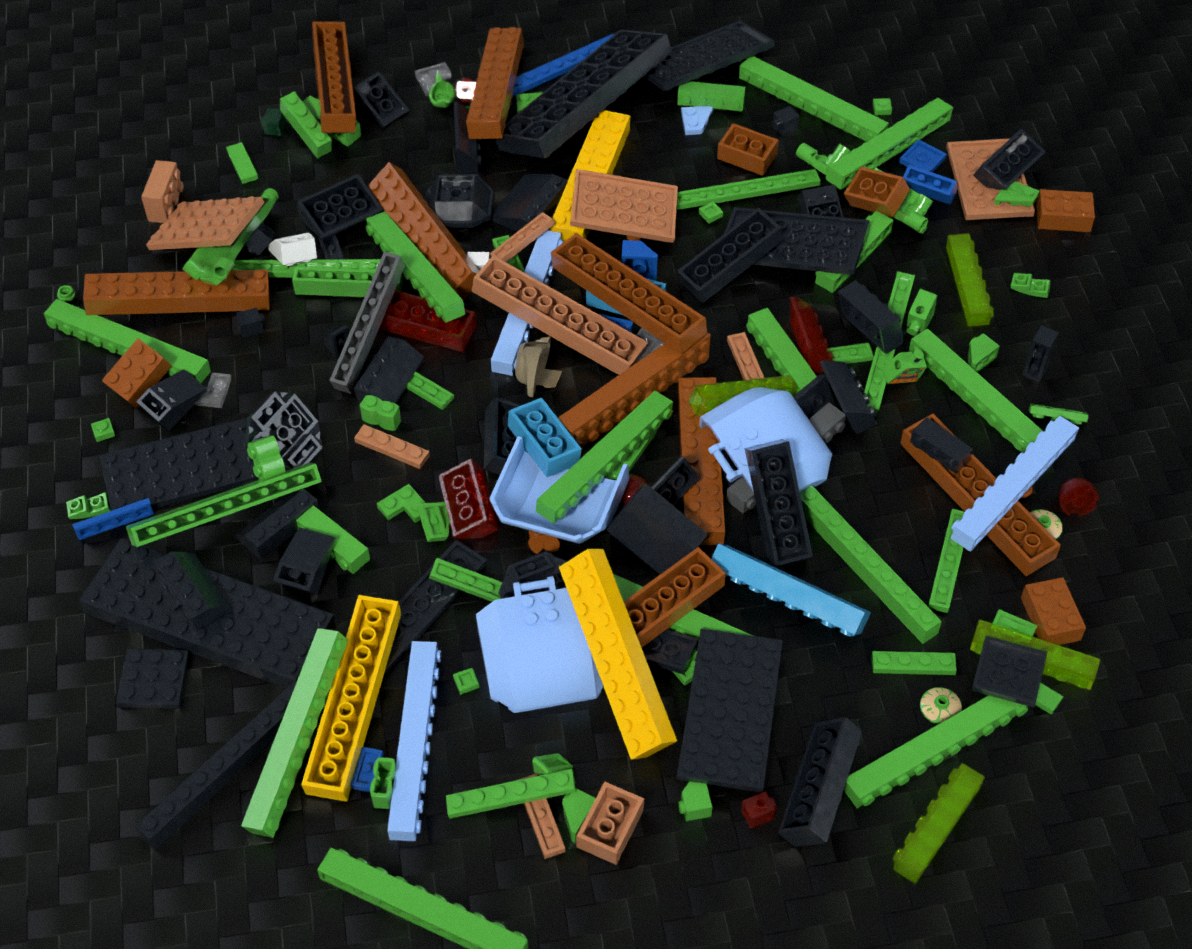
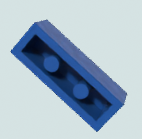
M912 165L908 166L903 176L908 187L918 194L921 193L924 196L950 205L957 192V181Z

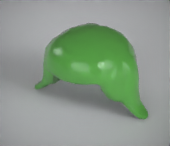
M439 73L436 74V83L429 92L430 102L435 107L447 108L455 100L453 85L443 81Z

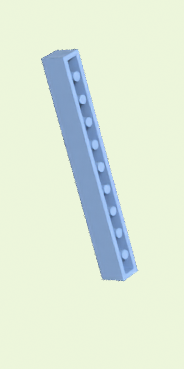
M547 230L537 238L524 272L549 286V277L553 276L554 273L550 252L563 243L561 233ZM511 313L508 314L491 358L492 372L513 376L518 350L524 342L529 341L530 328L533 329L534 326Z
M1061 416L1055 421L1051 420L1046 427V431H1041L1036 441L1030 442L1027 446L1026 452H1021L1016 458L1015 463H1011L1007 467L1005 474L998 476L994 483L995 485L993 487L990 485L986 489L984 496L977 498L973 508H968L965 511L962 520H957L953 524L951 539L971 552L1074 441L1079 427Z
M412 641L388 823L390 840L416 841V834L421 831V820H418L419 813H423L421 793L425 794L426 781L423 780V775L428 772V761H425L426 755L430 754L428 736H432L433 729L430 717H434L435 705H432V700L436 699L437 686H434L435 680L438 681L439 668H436L437 662H441V650H438L437 642Z

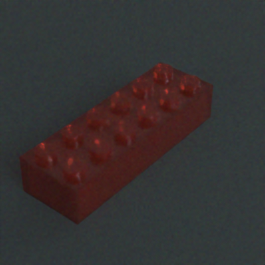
M395 290L379 329L463 352L476 327V318L474 311L464 309L465 315L445 323L441 317L437 316L434 308L429 307L425 298Z

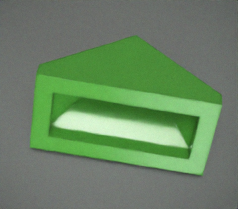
M559 753L534 757L532 760L534 774L537 773V775L569 770L573 767Z

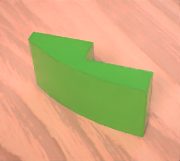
M1014 273L1011 288L1027 295L1048 298L1050 280L1032 279V274Z
M106 492L89 499L83 495L66 502L69 519L89 518L111 511Z

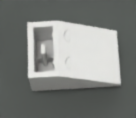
M310 233L275 239L267 246V249L281 264L291 266L295 262L300 261L309 262L311 259L317 258L315 238Z

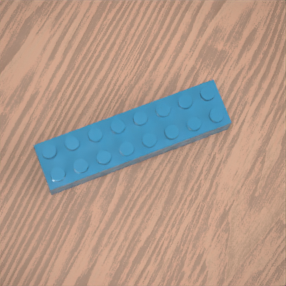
M718 544L711 560L726 573L725 576H731V581L740 585L748 584V588L757 593L765 592L767 593L766 597L773 601L786 602L785 606L790 609H801L804 611L803 615L809 618L822 619L821 623L828 627L836 628L837 626L841 628L840 632L851 637L861 634L871 612L729 545Z

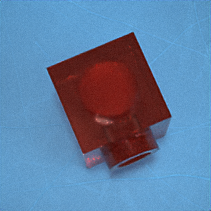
M766 792L742 801L741 811L750 829L774 819L777 807L773 798H769Z

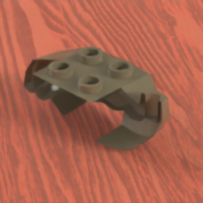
M551 336L541 338L535 342H524L518 350L515 375L519 382L527 385L529 397H533L536 385H542L546 388L556 387L562 371L545 369L550 350Z

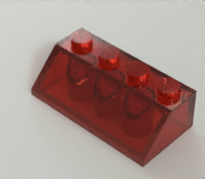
M794 296L790 297V324L801 355L814 373L823 372L820 361H833L831 352L827 351V340L822 337L823 330L821 325H818L817 313L813 312L811 305Z
M469 459L438 475L455 539L483 538L498 530L483 469L475 461Z

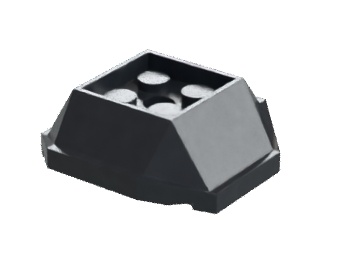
M478 174L438 175L433 185L426 191L425 200L446 228H472L484 221L491 220L494 191Z
M271 392L247 418L244 447L247 449L249 442L274 435L284 462L285 471L309 463L322 448L318 420L295 393Z
M545 551L509 565L498 592L499 598L515 597L513 583L515 582L522 584L545 580L550 576L554 577L556 589L566 588L559 567L567 561L554 557L553 554ZM549 588L521 592V595L549 591Z

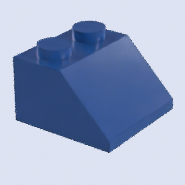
M623 240L622 263L644 278L657 281L658 255L641 241Z

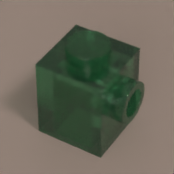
M267 108L265 116L261 119L264 133L281 136L286 123L285 116L280 109Z

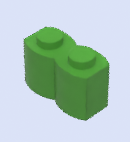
M366 395L360 404L362 419L369 424L379 425L386 430L395 431L401 422L399 406L393 402L382 401L376 396Z
M274 435L248 443L247 453L254 461L253 472L259 480H266L285 472L284 462Z
M378 757L373 768L375 777L370 785V794L374 808L390 809L396 773L395 761L393 758Z

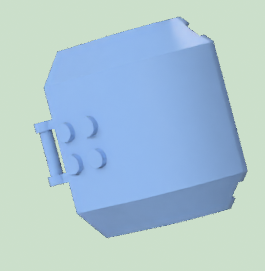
M766 387L753 388L733 397L700 417L699 426L701 429L709 426L720 442L711 446L708 451L711 455L715 456L727 474L726 478L729 482L743 476L753 491L744 448L779 439L787 440L790 443L800 492L810 486L816 487L827 480L832 453L790 392ZM723 449H725L738 470L733 471L721 453Z
M518 436L490 496V502L500 521L504 524L580 544L605 530L611 523L630 479L628 464H623L617 480L603 478L602 482L599 485L596 484L587 496H583L576 507H572L567 511L563 519H559L553 524L536 512V501L569 469L546 477L531 456L525 451L522 437Z
M553 576L547 577L545 580L522 584L515 582L513 583L515 597L494 600L476 614L490 697L495 702L499 701L506 705L510 711L519 713L596 699L600 695L601 689L604 686L567 588H555ZM549 588V591L521 595V592Z

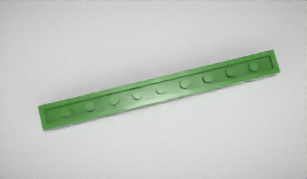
M816 169L677 192L676 210L703 206L711 202L720 203L820 186V179Z
M381 259L311 260L309 262H295L291 266L282 265L279 260H234L235 265L231 270H268V277H293L295 267L376 270Z
M897 272L888 308L891 312L898 314L901 319L900 327H902L915 275ZM878 347L875 351L864 393H866L870 401L867 404L868 407L872 406L876 414L879 412L887 382L882 367L893 358L895 349L887 354L883 353Z

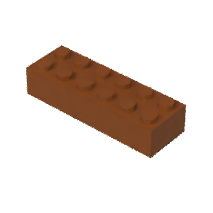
M699 547L624 601L641 648L724 587L726 573Z

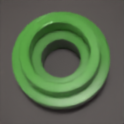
M65 285L58 289L57 297L63 302H69L76 296L75 290L70 286Z

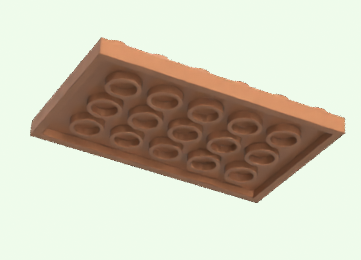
M1009 139L947 142L946 148L954 178L957 181V189L965 220L1034 216L1035 210L1033 206H1010V202H1000V205H995V198L1001 189L985 187L973 176L978 168ZM1023 173L1015 181L1027 186Z
M576 169L570 226L673 243L675 239L678 186Z
M253 196L248 198L238 197L234 199L181 202L176 210L169 215L166 222L160 226V229L151 236L146 245L149 250L231 245L265 202L262 197Z

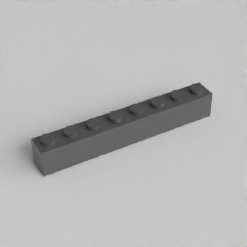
M384 251L329 380L336 390L350 394L353 392L404 270L405 264L399 255Z
M827 403L809 421L824 443H828L833 438V435L837 432L840 433L844 429L846 415L831 403ZM743 476L727 489L726 501L740 512L745 513L756 505L754 492Z

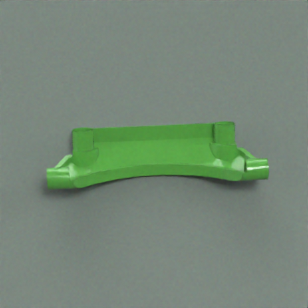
M802 143L797 149L796 156L827 175V167L851 151L839 144L834 153L827 157L825 155H817V150L806 143ZM910 189L895 213L894 218L917 232L924 233L928 224V219L924 215L933 201L921 193L918 194Z
M271 188L263 192L261 197L265 203L231 245L198 247L182 270L196 281L200 278L204 283L218 285L222 282L235 265L234 260L242 247L278 200V193Z

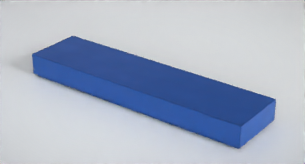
M147 498L72 525L78 540H82L151 516L154 512L150 500Z

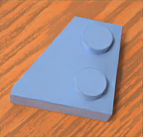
M713 107L681 108L685 135L702 134L704 126L713 112Z

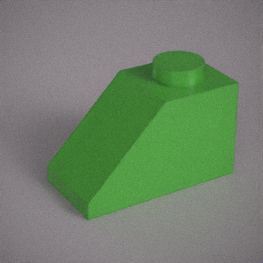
M984 333L979 337H974L969 343L968 365L978 372L997 358L1000 346Z
M689 782L683 790L681 801H678L680 814L685 815L686 821L711 817L712 804L706 784Z
M578 789L574 793L566 794L562 801L564 817L571 840L574 843L577 842L576 836L596 799Z

